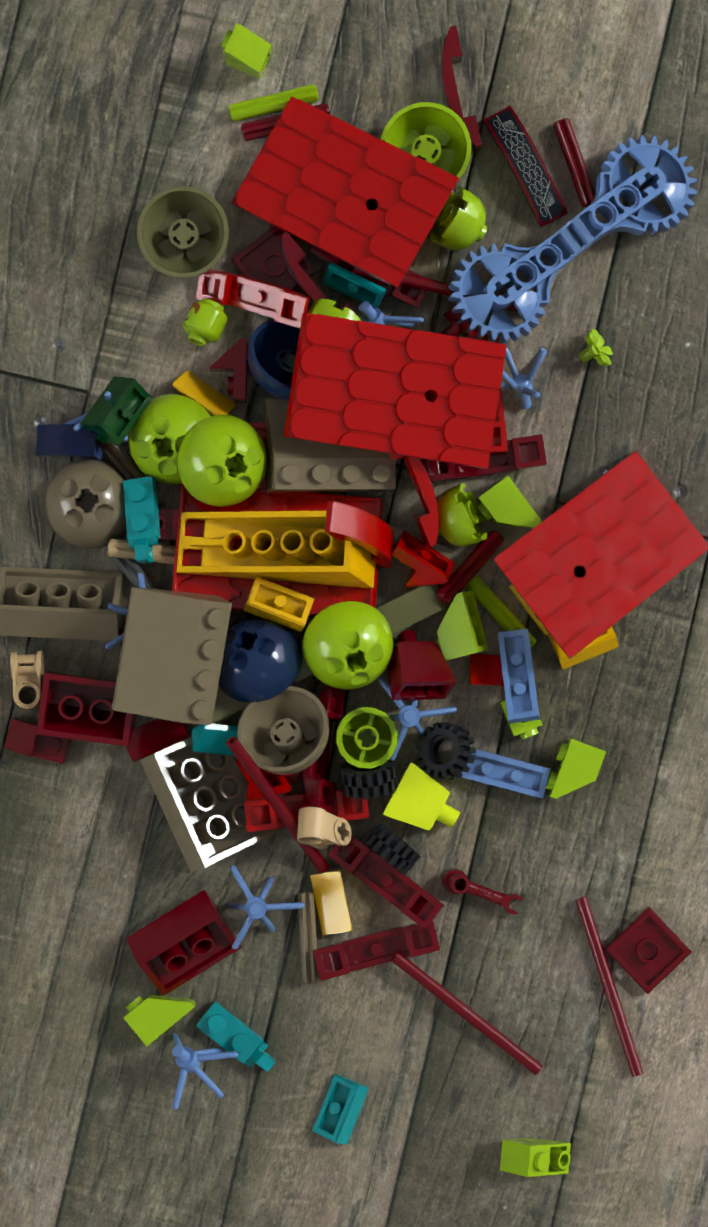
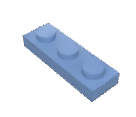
M528 628L497 632L509 724L540 720Z
M476 749V753L470 754V758H474L475 761L473 764L467 763V766L471 769L467 773L462 772L463 778L543 799L550 768Z

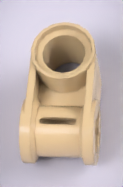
M37 651L36 654L18 655L17 652H11L10 667L14 701L23 709H37L40 706L44 676L43 651ZM22 664H34L33 666H21ZM28 687H32L36 691V699L31 704H25L21 699V693Z
M304 807L299 809L297 841L299 843L310 845L318 850H324L329 845L346 846L350 843L352 832L347 820L328 813L322 808Z

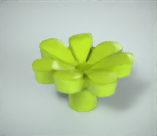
M591 329L587 333L588 335L585 336L587 348L579 352L581 361L586 363L591 359H595L601 366L611 365L612 363L608 356L613 355L612 349L609 346H603L605 343L603 337L598 334L596 329Z

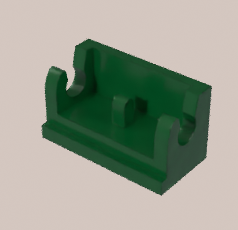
M114 376L80 424L87 430L96 431L98 433L96 436L97 440L119 446L153 398L135 378ZM107 391L111 393L110 400H105V392Z

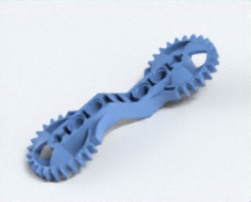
M641 135L637 142L631 137L626 141L625 145L619 143L615 148V152L611 151L607 155L608 161H605L600 167L604 172H600L597 176L596 194L592 204L541 244L529 248L505 243L501 247L500 252H498L495 244L489 247L488 252L483 246H480L477 250V255L471 251L466 256L467 261L462 259L457 266L460 270H455L451 275L456 281H452L448 286L450 290L455 291L448 298V301L457 302V305L451 312L462 314L457 323L468 322L469 326L466 332L470 333L476 329L478 331V340L486 334L488 335L489 342H494L497 336H499L501 344H505L509 336L514 342L520 338V333L526 337L531 332L530 327L535 329L540 323L537 318H542L545 314L541 307H546L549 303L550 285L555 274L595 242L609 233L618 231L641 236L648 228L650 235L653 236L659 228L662 233H665L670 226L675 228L680 223L679 219L683 220L688 215L687 210L694 205V202L690 199L697 194L696 190L689 188L697 182L696 178L688 177V174L694 168L690 166L684 167L683 165L688 157L682 156L678 158L676 156L678 147L673 148L671 151L668 150V140H665L661 146L657 145L656 136H653L649 143L646 142L644 135ZM627 154L631 155L642 167L634 175L630 174L622 159ZM658 155H660L661 158H660V160H659L657 166L654 167V166H655V163H656V161H657ZM648 183L650 186L640 193L639 188L641 185ZM660 193L666 199L673 213L668 217H665L652 204ZM619 197L625 198L629 203V207L623 206L619 201ZM595 213L604 216L606 223L599 222L595 217ZM540 255L548 257L551 261V266L544 265L540 260ZM479 262L493 276L486 286H484L473 265ZM516 272L524 273L528 283L521 282L517 278ZM506 286L508 290L503 296L499 295L497 297L494 292L497 293ZM512 304L515 305L524 322L519 326L504 312ZM492 312L487 326L484 325L488 313Z

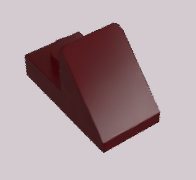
M240 338L209 368L210 372H234V377H228L227 386L228 395H233L234 403H247V338Z
M12 718L5 749L26 756H35L64 764L71 739L36 735V724Z

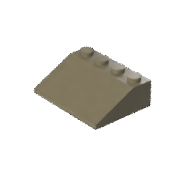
M283 399L265 400L266 451L268 459L267 492H388L396 489L395 460L390 459L388 453L283 437L289 401Z
M131 587L112 710L181 723L212 725L232 603L216 595Z
M230 719L221 723V725L233 726V723ZM192 737L140 760L190 872L205 868L281 831L278 828L247 832L243 801H247L248 781L236 764V757L192 751Z

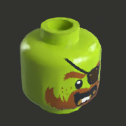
M203 298L201 302H194L190 306L182 325L184 331L189 335L188 340L203 347L206 343H216L220 339L228 320L223 312L224 307L206 298Z

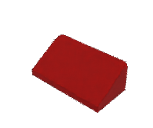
M471 654L469 684L504 686L500 655Z

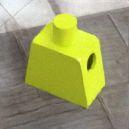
M410 762L397 785V789H395L386 805L383 815L428 831L431 830L436 820L453 828L461 812L445 804L450 792L417 765Z

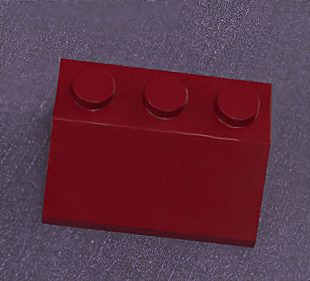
M47 672L43 676L36 735L128 747L137 715L112 710L115 680Z
M206 890L201 891L126 938L138 965L163 996L242 948L241 945L236 950L232 948L236 936Z

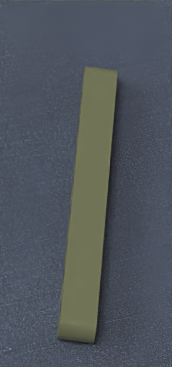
M436 584L420 586L376 609L384 615L390 625L392 635L449 606L437 597L436 594L440 588ZM302 657L300 671L291 685L313 675L307 667L304 657ZM218 687L212 724L245 709L250 702L235 700Z

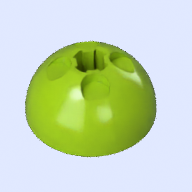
M420 102L406 106L388 121L381 136V140L415 157L421 156L426 159L425 161L459 179L465 173L470 161L471 139L465 123L453 110L438 103Z
M166 394L153 398L128 435L130 453L138 468L148 477L153 476L156 478L157 482L168 485H180L182 481L178 471V454L181 443L189 430L201 420L210 417V414L202 405L186 396Z
M214 415L195 424L184 437L178 454V471L187 491L200 502L218 507L232 506L248 499L260 487L267 470V451L261 436L249 423L231 415Z
M357 601L340 602L322 610L309 623L303 637L302 653L311 673L324 684L342 690L358 689L374 682L387 668L393 653V635L384 615L373 606Z

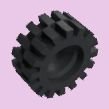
M437 722L433 723V727L428 726L424 729L427 735L420 734L419 739L423 740L422 745L416 743V749L421 750V753L416 754V759L422 760L418 765L421 769H425L426 774L441 779L454 780V777L460 778L463 776L462 772L467 773L471 769L467 766V763H474L475 759L470 758V754L476 753V748L470 747L475 741L472 737H468L470 735L468 730L458 725ZM449 739L453 743V754L448 762L443 763L439 760L438 750L441 743Z
M390 759L383 765L372 769L358 768L347 761L340 766L342 793L346 797L369 799V797L373 796L375 799L380 798V795L386 796L389 795V792L393 793L398 787L395 762Z
M380 821L362 839L403 875H406L421 857Z

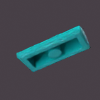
M331 262L322 282L362 303L368 301L373 308H379L386 294L385 288Z
M201 724L192 729V751L234 756L226 742L231 737H237L238 739V726Z
M334 1074L312 1131L335 1143L347 1144L369 1087Z

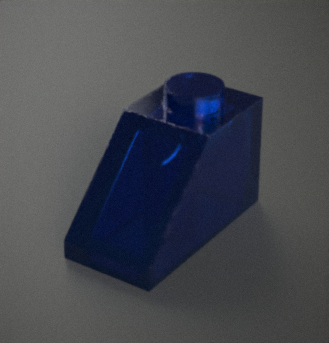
M76 424L38 425L36 456L97 459L98 444L96 436L98 433L87 430L84 427L79 431H75L73 427Z

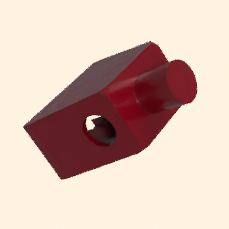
M413 630L401 632L397 636L398 643L393 648L391 660L387 666L392 700L445 699L455 685L456 679L438 644L434 641H417Z

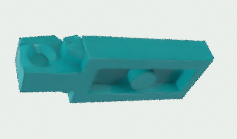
M149 476L123 480L129 548L134 549L136 562L141 564L153 563L152 546L158 545V539H161L156 478Z
M217 1001L211 1005L196 1024V1027L226 1051H236L238 1053L236 1059L250 1068L256 1063L268 1072L276 1063V1060L265 1052L268 1045L263 1041V1038Z

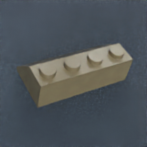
M0 567V636L112 641L119 636L121 614L109 609L108 604L113 603L122 607L123 572Z

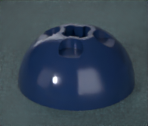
M273 319L262 323L254 330L248 345V364L255 381L262 389L276 398L289 401L300 328L276 322Z
M262 617L245 618L234 623L227 630L218 686L226 695L242 702H260L279 695L292 684L300 671L303 657L300 642L288 627Z

